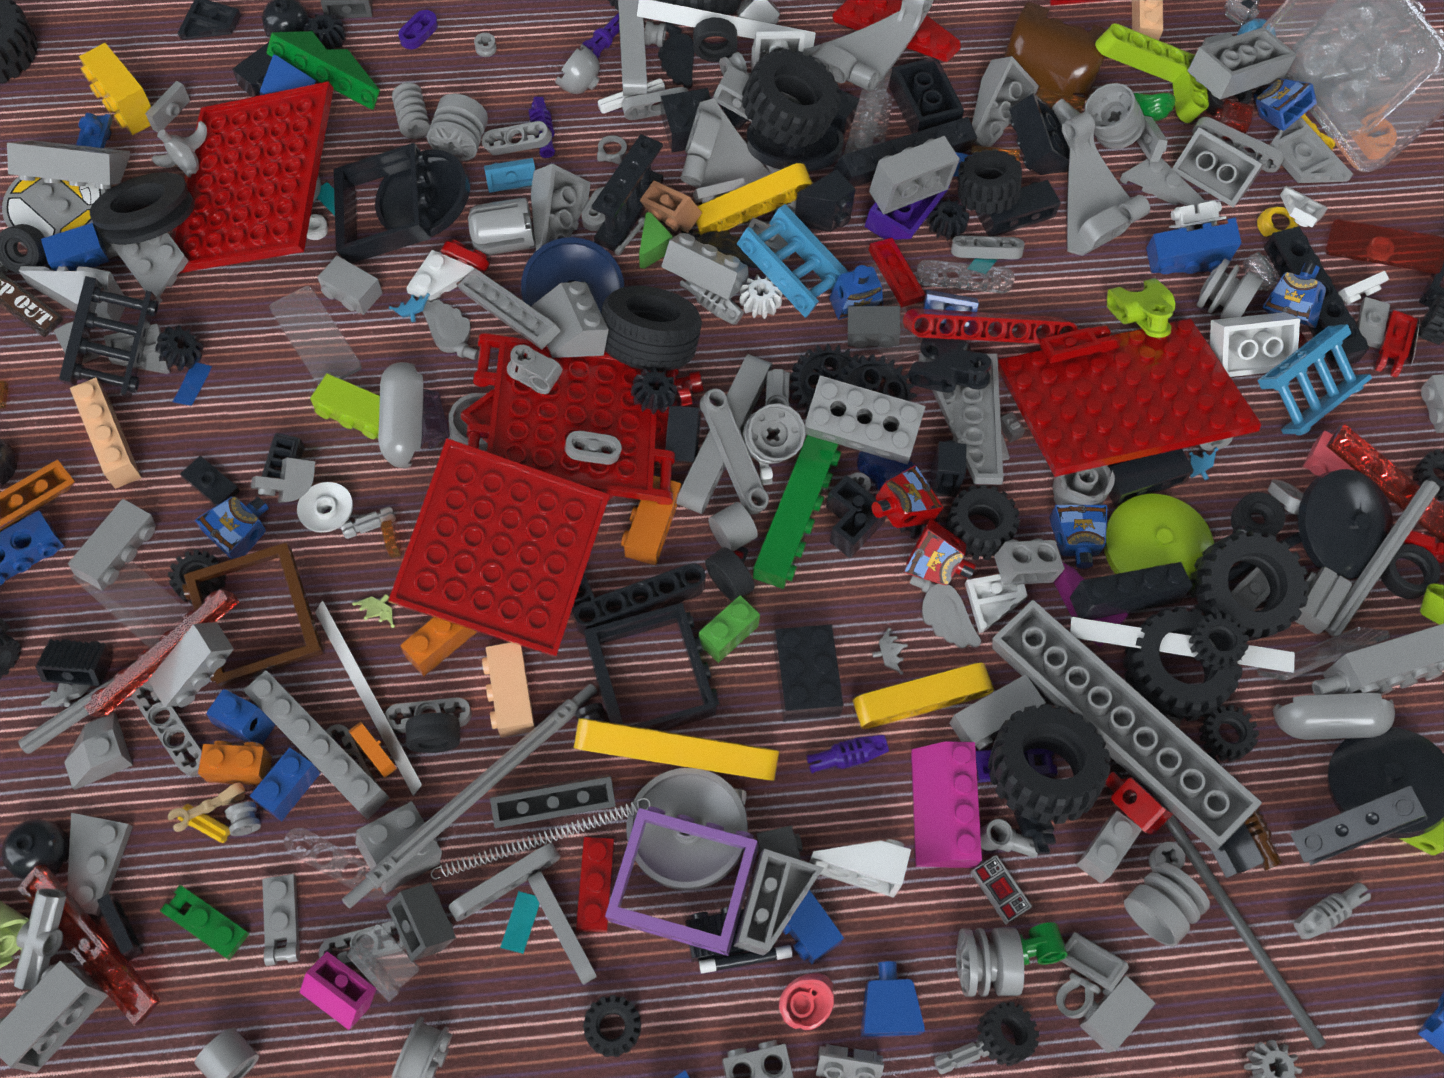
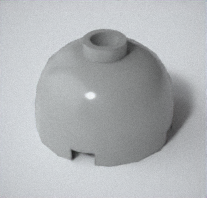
M581 44L580 50L577 48L563 66L561 71L565 73L562 78L557 77L555 83L572 94L584 93L588 88L593 90L600 81V78L597 77L600 63L596 55L585 45Z

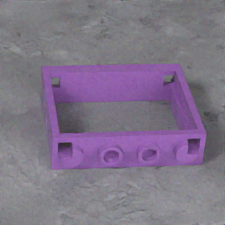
M649 806L648 810L639 808L605 917L609 922L728 956L759 848L758 841L753 839L754 836L744 831H736L735 834L723 831L724 827L715 823L707 822L706 826L694 823L695 820L689 816L678 814L674 818L665 815L664 810ZM646 823L745 850L721 936L620 908Z

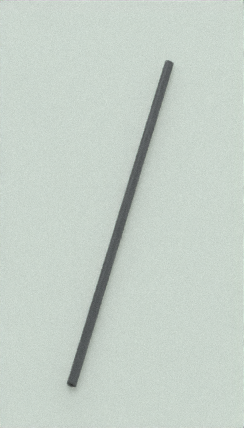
M1172 815L1165 823L1315 1049L1322 1047L1327 1042L1175 816Z

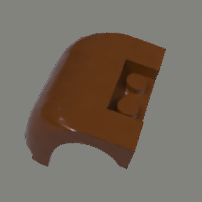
M1028 1L1015 24L1004 58L1012 56L1039 86L1071 97L1073 93H1084V96L1087 97L1092 90L1105 58L1097 50L1095 43L1107 29L1093 25L1090 32H1086L1080 26H1069L1060 19L1047 18L1049 8Z

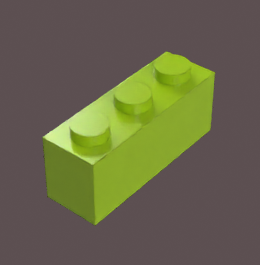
M326 373L310 397L316 414L324 419L332 418L347 429L355 428L370 439L378 438L380 396Z

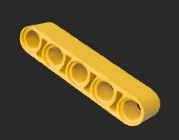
M802 163L793 164L699 205L698 208L702 214L696 221V225L700 235L711 231L729 230L752 220V218L797 200V193L813 184L806 166Z
M975 663L865 693L854 698L852 702L861 728L869 729L979 699L991 694L994 688L985 664Z

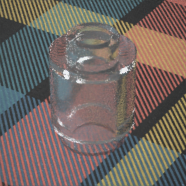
M1257 252L1243 262L1245 273L1250 271L1264 279L1258 290H1270L1278 283L1277 279L1280 274L1267 256H1262L1260 252Z

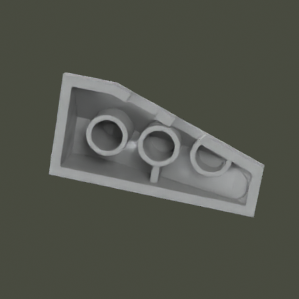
M1012 56L991 60L981 80L972 126L978 137L975 143L982 150L989 149L1003 134V130L1011 124L1010 120L1012 117L1009 109L1032 93L1035 94L1039 87Z
M554 164L537 169L533 174L531 203L536 251L548 242L571 237L572 232L577 230L579 225L578 219L589 199L591 182Z
M21 266L19 272L29 286L75 313L85 276L97 278L102 284L104 291L124 295L111 272L78 267L76 271H69L67 267H58L57 271H52L47 267ZM102 301L97 303L95 313H97L98 317L119 321L125 307Z

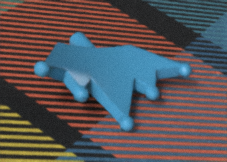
M427 293L424 298L419 296L417 301L414 298L415 296L411 295L406 305L401 302L398 308L389 306V309H393L402 317L410 316L411 322H416L415 314L423 311L430 294Z
M1217 447L1211 455L1203 452V458L1193 455V452L1189 453L1191 456V466L1194 469L1190 476L1191 478L1201 474L1205 481L1209 479L1205 471L1214 466L1216 451H1218Z

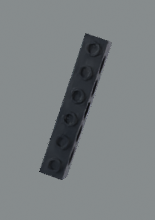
M1299 226L1272 233L1264 249L1280 278L1286 272L1300 275L1306 262L1320 267L1315 280L1320 281L1326 287V292L1316 328L1308 326L1313 337L1328 326L1348 324L1351 334L1342 340L1343 344L1341 346L1350 364L1359 362L1369 350L1367 340L1362 336L1354 317L1350 315L1343 302V298L1336 291L1330 276L1327 275L1320 263L1319 257L1314 253L1307 236L1304 235ZM1329 350L1325 354V358L1331 369L1338 368L1332 351Z

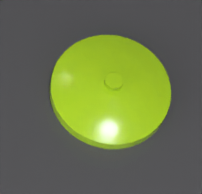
M1144 494L1125 501L1113 512L1106 526L1104 553L1115 574L1181 562L1190 579L1191 573L1197 571L1194 567L1197 559L1203 556V551L1214 544V540L1205 520L1185 502L1162 494Z

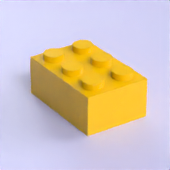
M106 43L79 56L83 67L80 68L89 82L92 81V84L89 85L92 92L97 98H103L101 100L109 113H115L114 118L122 129L126 127L134 135L151 126L145 114L151 108V105L143 88Z

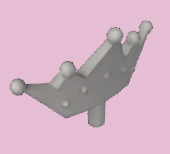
M888 628L885 635L879 640L881 651L874 652L872 655L873 658L882 656L886 667L902 675L904 672L899 669L897 664L904 659L897 657V655L904 647H908V644L893 643L897 636H889L891 628Z
M59 683L57 692L51 690L50 698L42 701L41 705L57 707L64 703L65 707H69L70 700L81 697L90 685L73 684L71 686Z

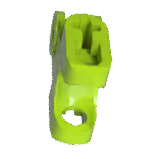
M1153 278L1143 281L1144 288L1140 292H1130L1122 287L1108 289L1107 307L1121 323L1129 324L1136 322L1148 336L1155 338L1166 337L1171 333V325L1168 323V318L1173 315L1175 310V299L1173 294L1159 280Z

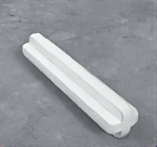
M660 78L647 82V93L665 90V85ZM622 91L599 99L598 107L601 113L604 114L621 108L623 101L632 96H623Z

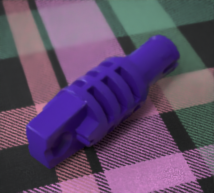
M534 96L531 105L532 109L528 111L530 123L536 121L545 123L550 129L553 138L554 129L550 110L546 109L543 97ZM552 138L546 146L539 148L541 157L550 158L554 156L555 149Z
M884 735L857 737L835 743L831 746L830 750L806 755L808 764L820 761V763L809 766L812 774L835 766L837 769H845L867 763L869 760L889 752V748Z

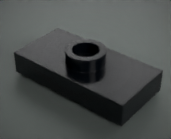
M199 456L180 473L185 481L215 506L240 492L233 482L202 456Z

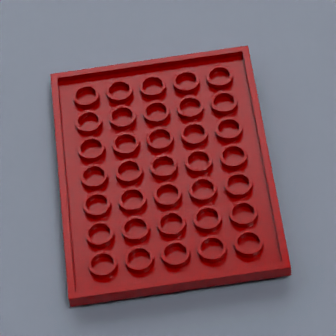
M329 81L211 105L200 109L198 122L202 121L206 125L207 135L202 145L195 150L199 170L197 173L192 174L190 178L185 175L184 179L188 191L194 199L195 206L191 215L173 229L171 236L188 259V263L179 273L304 252L334 90Z
M1191 318L1171 322V333L1162 338L1148 336L1143 329L1110 335L1117 339L1118 344L1113 350L1104 353L1099 351L1050 363L1043 350L998 359V371L1054 477L1258 432L1261 422Z

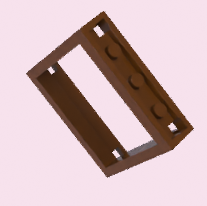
M287 542L184 574L186 583L182 584L186 599L191 600L194 610L190 611L193 624L210 623L198 583L276 558L280 559L306 646L227 672L221 666L210 677L212 682L216 681V684L221 687L259 676L265 670L271 672L325 654L292 548Z

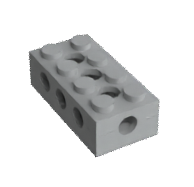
M820 376L805 421V434L908 465L926 406ZM841 409L845 414L837 417L831 411ZM861 416L868 417L871 420V422L868 424H861L858 422L857 419ZM893 424L897 430L888 432L883 426Z

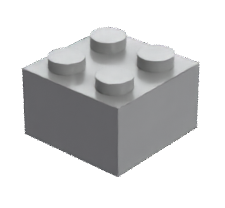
M411 801L356 830L355 844L372 870L375 865L380 863L382 859L402 844L425 822ZM435 839L380 886L384 894L440 864L442 851Z

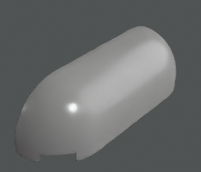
M407 362L394 363L384 371L380 383L378 441L380 450L390 464L403 469L412 465L410 460L415 451H420L422 441L423 376L417 373L415 364Z
M1379 693L1304 695L1293 697V703L1283 707L1277 704L1273 708V715L1276 723L1285 733L1298 739L1370 738L1380 736L1391 728L1395 718V708L1392 699L1389 701L1384 700Z

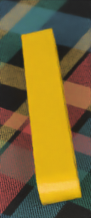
M578 718L573 747L584 751L771 781L775 780L779 756L778 750L585 718Z

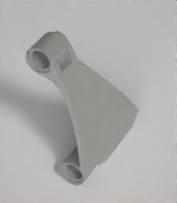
M902 0L901 10L893 15L846 36L804 49L803 55H811L815 58L816 62L819 64L823 63L826 66L827 72L833 74L834 81L838 83L848 81L870 92L884 78L910 43L934 0Z
M713 98L700 102L686 146L687 158L681 174V180L694 187L702 188L744 178L747 185L770 175L764 165L748 151L747 144L716 100ZM796 200L786 204L794 214Z
M1083 112L1062 124V133L1070 148L1067 192V252L1081 256L1118 237L1129 228L1130 224L1150 213L1148 200L1143 195L1130 198L1100 156L1094 143L1095 122L1088 112Z

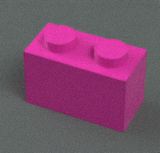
M327 951L306 972L300 994L350 1030L370 1008L377 988Z

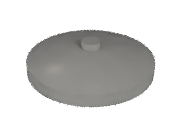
M679 768L662 773L648 782L633 801L637 812V800L646 798L650 801L651 807L664 810L667 816L676 818L678 814L693 818L695 820L694 823L703 826L710 822L724 827L723 831L735 834L736 831H744L748 833L747 816L739 795L727 781L707 770ZM647 800L638 801L639 808L646 810L649 807ZM635 810L633 816L629 812L626 831L628 841L637 815ZM646 823L635 861L647 876L663 886L677 890H696L710 886L724 878L736 866L744 849Z

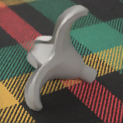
M202 121L198 122L197 130L189 137L170 135L166 130H160L157 137L164 142L167 154L154 155L152 157L154 164L165 168L177 165L188 178L192 174L197 173L199 163L195 150L205 141L207 135L206 125Z

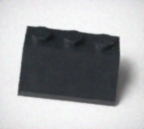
M1032 93L1009 109L1012 117L1010 123L1017 133L1018 138L1016 141L1024 154L1023 163L1027 169H1032L1039 175L1068 172L1070 148L1062 133V126L1052 107Z

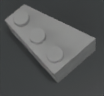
M764 849L758 856L734 946L760 955H765L769 952L824 867Z

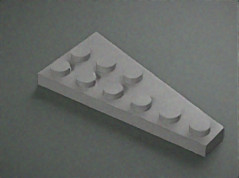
M919 353V361H933L932 359L924 357L922 353ZM987 354L991 359V369L989 370L991 378L987 387L975 390L957 385L955 390L950 393L932 391L954 440L958 443L967 444L966 466L974 484L1002 485L1003 460L997 354Z

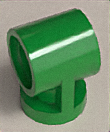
M1048 922L1032 927L1028 932L1030 938L1024 939L1022 934H1019L1023 948L1024 966L1030 964L1029 958L1036 956L1038 964L1048 965L1057 963L1068 955L1057 923Z

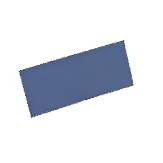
M195 363L194 367L188 370L172 402L192 406L212 366Z

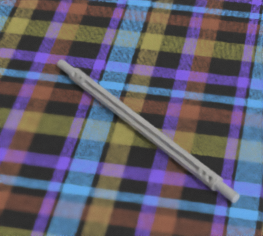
M589 684L573 699H567L563 702L562 705L548 715L545 720L388 856L382 859L380 863L375 865L372 870L367 872L365 879L342 898L344 904L348 908H352L373 888L378 889L391 878L403 865L575 716L579 708L597 693L596 688Z

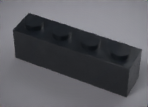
M1177 562L1082 580L1069 598L1078 618L1092 620L1178 603L1193 585L1182 563Z

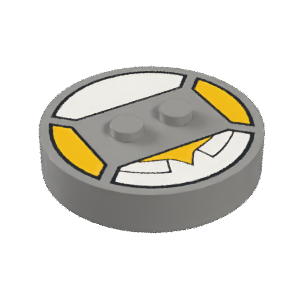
M17 177L5 193L2 202L3 218L8 227L18 224L31 225L40 230L46 238L90 223L94 224L90 217V208L107 189L94 188V183H86V186L69 185L67 180H60V183H45L44 178L35 177V181L19 180V177ZM19 242L21 245H23L25 248H27L24 243Z

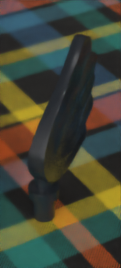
M665 22L666 31L669 33L670 38L663 43L658 52V58L662 61L661 69L666 72L667 77L672 79L675 85L682 84L685 88L689 89L693 85V63L695 56L693 40L688 35L682 34V29L678 26Z
M690 229L686 233L692 235L696 241L702 244L716 247L719 252L725 255L737 257L741 263L748 267L758 268L737 245L741 238L739 236H731L728 231H711L700 235L697 231Z

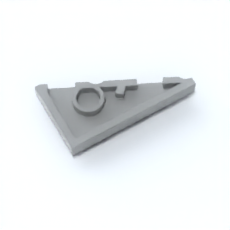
M1160 158L1159 162H1150L1149 159H1146L1123 173L1120 178L1122 183L1133 182L1142 186L1143 192L1153 194L1171 204L1177 205L1180 202L1187 206L1194 205L1195 214L1198 213L1197 204L1206 202L1162 158Z

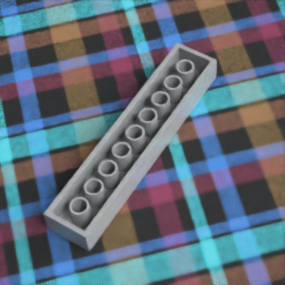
M1034 600L1029 602L992 638V649L1021 676L1026 674L1035 688L1056 708L1059 706L1068 708L1067 712L1074 715L1077 712L1084 717L1083 720L1087 724L1091 722L1097 728L1096 734L1103 736L1106 742L1104 749H1108L1110 757L1214 852L1262 804L1257 797Z

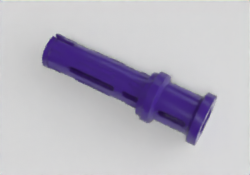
M619 13L605 27L596 29L590 40H585L582 43L588 49H594L593 53L597 59L605 48H609L612 45L613 38L620 32Z

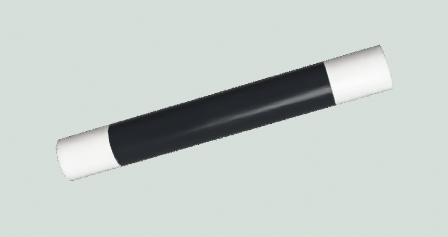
M790 945L771 948L765 955L746 952L699 961L700 972L702 974L791 958L792 950Z

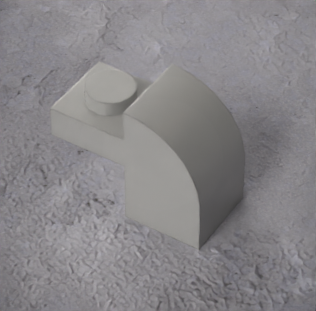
M285 458L282 460L280 479L262 476L252 477L251 489H258L259 495L275 496V492H279L278 503L297 500L304 496L312 485L315 461Z

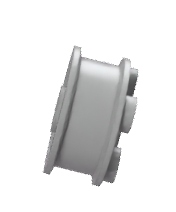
M420 1016L406 1039L391 1078H436L434 1077L438 1067L442 1068L449 1052L448 1046L453 1035L449 1033V1028L445 1027L443 1030H439L424 1023V1018Z

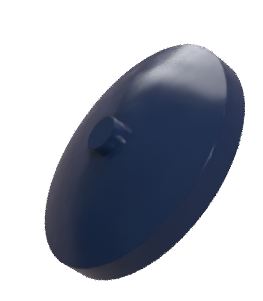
M560 238L540 247L528 260L522 274L521 297L523 302L532 307L534 303L560 283L586 282L601 313L606 297L615 290L623 288L624 279L615 259L600 245L582 238Z

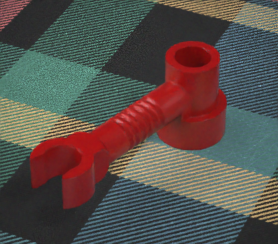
M700 371L691 372L689 376L676 378L675 386H677V394H680L682 407L692 405L691 391L693 393L704 391Z

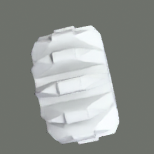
M757 274L755 280L748 278L746 285H742L740 289L741 296L739 302L741 306H744L745 313L752 312L753 318L759 314L765 319L767 313L774 316L776 309H779L782 305V292L770 282L767 276L761 279Z

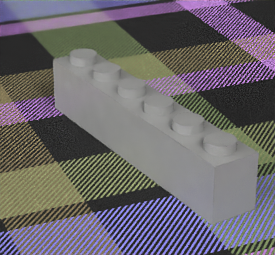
M266 670L243 690L366 819L370 818L390 799Z

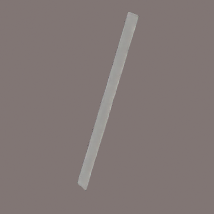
M639 0L638 17L696 27L699 22L711 17L723 18L735 25L737 36L752 39L755 38L756 32L805 31L804 49L814 47L816 33L653 0Z
M322 601L315 613L412 795H415L422 784L325 603Z
M1076 617L1071 618L1070 633L1078 639L1141 648L1136 646L1137 638H1143L1145 633L1140 631L1142 628ZM1170 632L1163 638L1159 649L1160 652L1195 657L1198 654L1197 651L1192 653L1190 650L1193 645L1189 643L1191 636ZM1209 639L1212 646L1215 647L1214 643ZM1249 645L1242 660H1239L1237 664L1294 673L1295 653Z

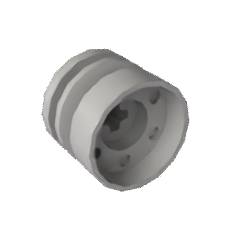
M1112 83L1098 88L1090 95L1085 104L1084 112H1088L1095 122L1094 135L1098 142L1106 148H1125L1133 144L1145 129L1143 111L1132 90L1124 84Z
M446 94L440 98L434 118L427 133L428 143L434 150L446 151L454 155L459 161L474 158L488 121L486 110L480 103L466 95Z
M1224 259L1219 266L1213 269L1200 291L1199 301L1196 305L1202 309L1208 299L1212 300L1213 303L1207 311L1209 313H1212L1219 305L1223 306L1220 319L1241 317L1264 280L1250 271L1241 280L1236 278L1240 268L1237 264L1230 274L1226 273L1225 270L1231 262L1227 259Z
M780 403L769 404L753 413L745 422L742 432V438L750 456L756 461L765 464L780 463L796 455L803 446L806 435L804 422L799 413L790 406ZM774 430L776 432L774 439L768 441L766 438L768 432Z
M1165 862L1156 864L1152 869V873L1150 872L1144 878L1145 885L1139 884L1124 900V907L1135 923L1152 938L1171 947L1176 946L1190 931L1189 923H1196L1200 919V915L1210 908V901L1201 887L1185 872Z
M962 928L959 931L956 967L961 989L965 997L975 996L977 990L981 997L987 996L991 982L998 996L1021 995L1024 986V957L1021 939L1016 928H994L989 942L982 928H977L974 935L970 928Z

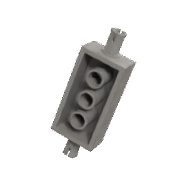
M1444 624L1345 654L1323 672L1325 679L1316 680L1312 683L1314 694L1379 693L1384 695L1392 691L1394 686L1400 685L1401 689L1416 684L1418 682L1417 679L1425 677L1426 681L1443 675Z

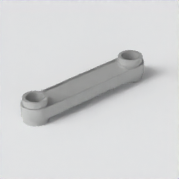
M720 389L709 390L700 400V409L711 430L741 505L749 514H758L767 507L769 502L768 494L764 490L728 405L725 393ZM710 399H712L713 401H715V403H716L717 406H714V405L710 402ZM751 497L757 500L758 506L753 503Z

